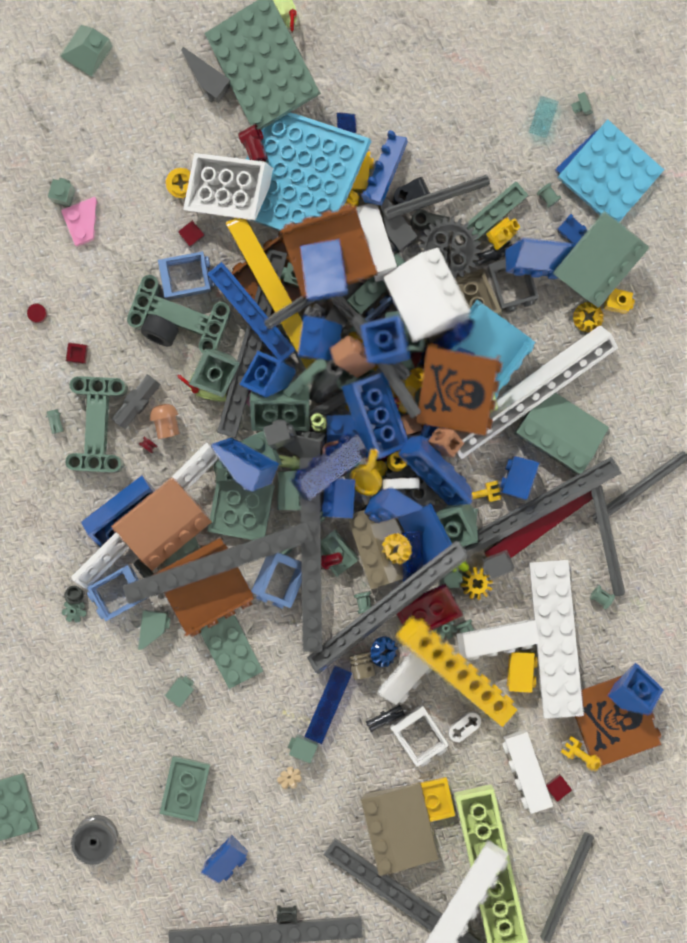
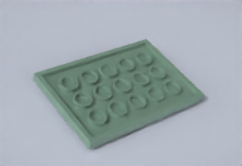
M257 0L204 33L226 77L230 79V85L251 126L257 124L258 127L256 128L262 130L321 94L274 0Z

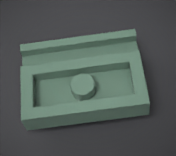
M334 530L321 540V555L341 553L344 558L342 563L330 567L332 572L338 577L357 562L359 558L340 534Z

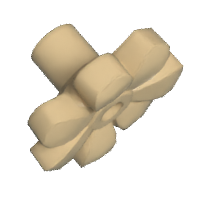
M288 767L287 772L282 771L280 773L281 777L277 778V782L281 784L283 789H287L289 786L291 789L297 787L296 782H301L302 780L301 772L299 769L294 770L293 767Z

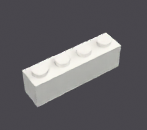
M367 204L357 207V213L374 265H376L378 276L374 277L375 281L378 282L383 280V276L396 269L397 265L378 205Z
M524 620L457 634L460 654L467 658L468 661L477 660L480 655L485 654L486 657L496 656L499 651H504V653L515 652V648L519 647L522 650L531 649L533 644L539 643L535 620Z
M524 729L504 736L505 742L502 743L505 754L509 753L511 761H508L512 773L516 772L518 779H515L518 791L522 790L524 797L521 798L524 809H528L532 814L552 807L553 805L528 732Z

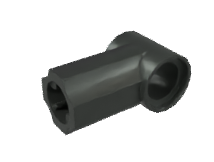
M419 209L412 216L411 226L417 231L431 230L429 227L430 223L436 226L437 219L443 223L445 216L428 213L426 210ZM418 216L423 217L425 223L420 224L415 218Z

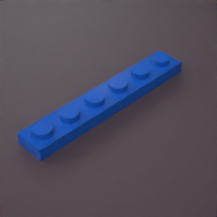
M222 262L207 273L209 278L277 359L285 361L296 351L276 326L272 329L266 327L264 321L268 316Z

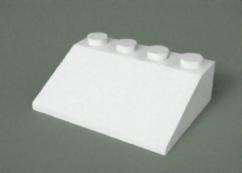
M194 153L183 210L256 220L270 187L273 168L266 162Z
M439 248L420 253L383 276V280L413 342L468 323L470 310Z
M411 651L379 687L378 694L395 705L398 702L402 704L409 697L407 692L411 688L415 690L422 682L420 679L424 673L428 675L433 668Z

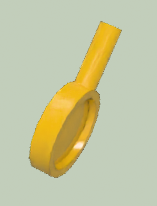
M376 449L370 451L367 464L356 466L350 474V479H355V490L365 496H373L382 487L381 475L374 468L378 455Z

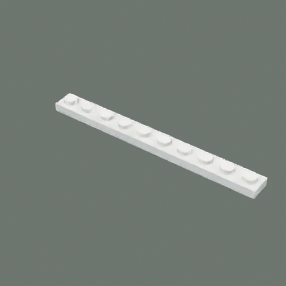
M206 442L172 477L187 491L219 457L211 445ZM115 533L72 576L73 581L87 589L129 546Z

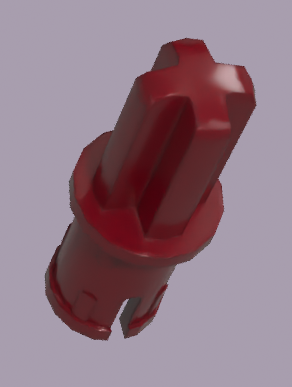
M341 553L321 555V569L327 570L331 566L342 563L344 558Z

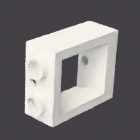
M423 704L390 725L416 767L419 765L425 766L431 761V757L436 754L439 756L447 751L448 742ZM424 716L440 739V742L417 757L400 731Z

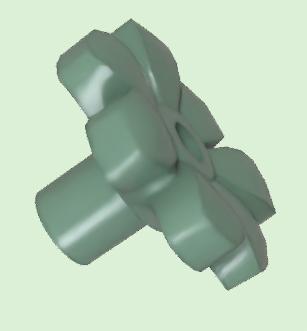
M84 602L79 604L64 603L66 609H62V615H67L66 621L71 622L74 619L77 623L81 621L80 616H86L87 612L82 610L86 606Z
M453 620L433 629V631L439 633L438 635L442 639L445 636L451 639L453 637L452 632H457L456 626H453L456 621Z

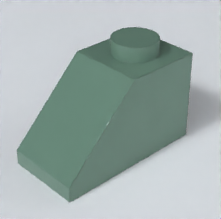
M143 611L138 645L139 650L147 647L165 633L166 629L170 628L171 617H168L169 612Z

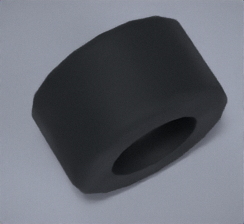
M154 314L147 316L141 328V333L146 338L166 347L172 346L179 332L178 327L171 321Z

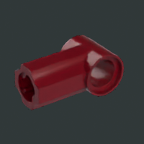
M254 124L239 132L240 142L246 148L249 159L266 162L268 157L262 143L264 137L262 131L256 128L258 125Z

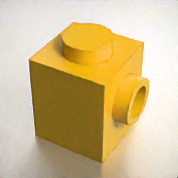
M615 288L605 300L603 309L622 314L628 313L634 306L635 299L632 298L633 293Z

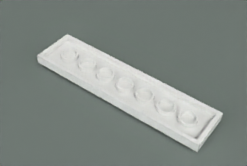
M568 560L529 563L534 620L539 639L537 654L543 718L584 716Z

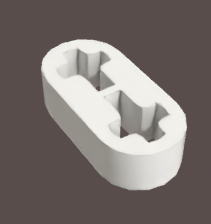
M419 478L382 480L383 490L390 487L395 490L420 488Z
M471 711L453 723L448 730L451 740L460 742L478 729L481 725L480 716L476 712ZM468 717H477L475 725L471 723L467 727L465 726L469 722ZM462 727H464V729L460 732V737H458L457 735L454 737L452 736L454 734V728L459 730Z

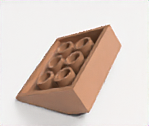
M172 477L115 523L112 528L139 559L153 571L212 521L203 508Z

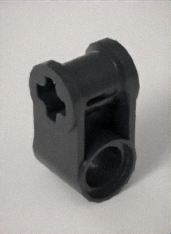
M418 177L408 184L397 188L393 196L394 205L430 194L423 177ZM401 194L402 197L406 196L405 200L399 199V195Z

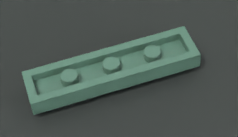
M515 181L468 221L467 228L475 227L472 233H479L475 240L477 241L525 200L528 194Z
M395 253L393 255L397 267L406 263L399 254ZM372 277L346 302L357 314L361 315L388 288L384 280L376 282L375 278Z

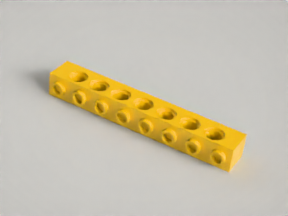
M411 618L396 636L503 727L517 711L512 705L514 701L507 694L502 696L501 693L503 691L495 684L490 686L489 683L491 681L484 674L479 676L477 674L479 670L471 663L467 666L465 664L467 660L461 654L457 653L455 655L452 653L455 649L447 642L442 644L440 642L442 638L434 631L429 633L427 631L429 627L422 620L417 622Z

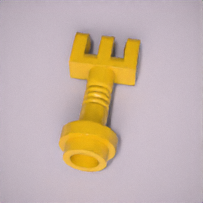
M498 480L484 483L485 489L472 492V500L481 497H487L488 502L502 499L501 495L493 496V493L500 492V489H492L491 487L498 485Z
M570 736L569 740L574 743L573 746L566 742L565 746L570 750L568 752L562 749L561 753L572 760L576 755L587 763L586 767L590 771H597L602 764L600 758L596 755L589 756L582 751L580 747L583 743Z

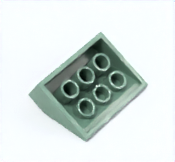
M604 211L553 274L599 308L650 247Z
M554 393L526 414L514 434L576 475L584 472L592 460L609 427L559 394Z

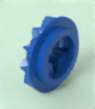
M386 636L379 637L374 641L371 647V659L375 665L388 667L389 664L394 663L393 660L397 657L396 650L398 649L395 646V641ZM385 649H388V652L385 653V655H381V653L384 652Z

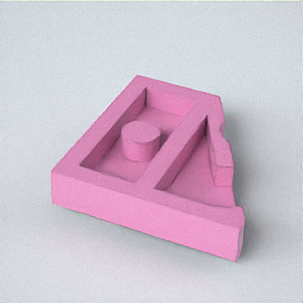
M96 197L61 210L76 247L94 240Z

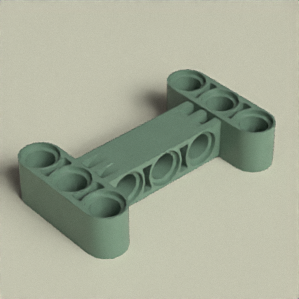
M146 275L142 278L127 316V322L132 328L141 330L148 315H158L171 321L178 327L202 335L199 342V350L202 354L206 343H212L213 349L218 350L231 317V309L225 302L216 303L210 316L157 297L161 287L157 278L153 275ZM149 281H155L154 288H146V284ZM147 298V306L140 307V300ZM221 307L227 309V313L224 316L217 315V311ZM141 316L140 324L134 325L133 318ZM213 325L220 326V331L217 334L210 332Z
M74 377L69 384L71 391L78 395H87L84 454H69L66 457L65 464L67 468L74 471L120 472L124 467L123 459L115 455H106L109 397L124 396L128 391V385L119 378ZM83 381V383H84L83 389L80 390V391H77V389H76V384H77V382ZM102 382L103 389L96 392L95 384ZM121 383L122 390L116 393L114 385ZM75 457H78L80 460V464L77 467L72 465V460ZM93 458L99 460V465L96 468L91 466ZM112 459H117L118 461L116 469L110 467Z

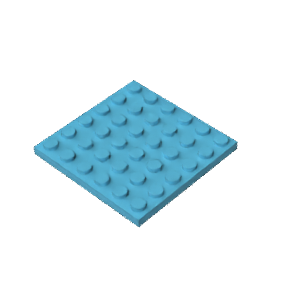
M292 112L262 129L264 137L262 143L268 157L266 163L273 168L269 190L257 218L251 221L281 231L284 225L295 222V224L303 222L302 220L306 217L314 216V218H317L325 211L332 210L335 212L340 210V207L347 200L372 142L370 138Z

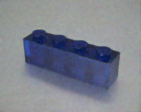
M344 434L339 438V442L336 445L327 447L323 455L313 458L309 462V466L305 469L301 468L294 473V477L290 481L302 499L311 500L370 454L357 434Z

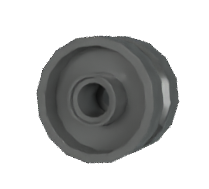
M101 815L88 816L82 820L71 840L72 852L75 857L82 863L89 865L101 864L107 860L117 843L118 833L116 826L110 819Z

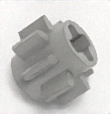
M317 304L313 308L309 305L304 312L309 317L322 319L327 317L325 316L327 311Z

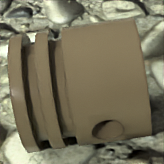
M371 652L349 656V659H352L350 664H353L351 668L354 680L376 675L374 663L371 661Z

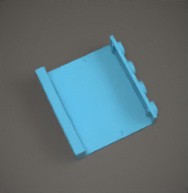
M476 300L470 308L468 323L457 326L441 349L456 351L458 347L474 352L477 356L496 359L497 355H501L499 362H503L501 374L497 373L496 381H500L498 393H495L497 398L499 390L509 382L514 370L520 368L523 358L532 352L536 342L483 303Z

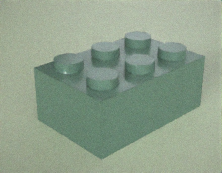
M306 386L299 394L293 393L289 397L283 392L285 389L268 397L251 391V431H263V427L272 425V422L276 420L287 421L290 425H293L295 431H309V386Z

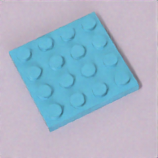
M607 119L557 178L597 214L601 215L605 211L620 222L664 169Z

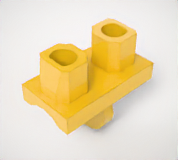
M506 217L487 232L486 235L489 242L493 243L494 248L497 250L517 234L520 225L515 218L509 220Z

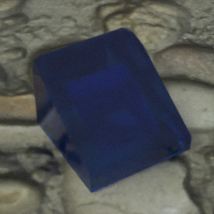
M336 113L337 128L356 134L355 114Z

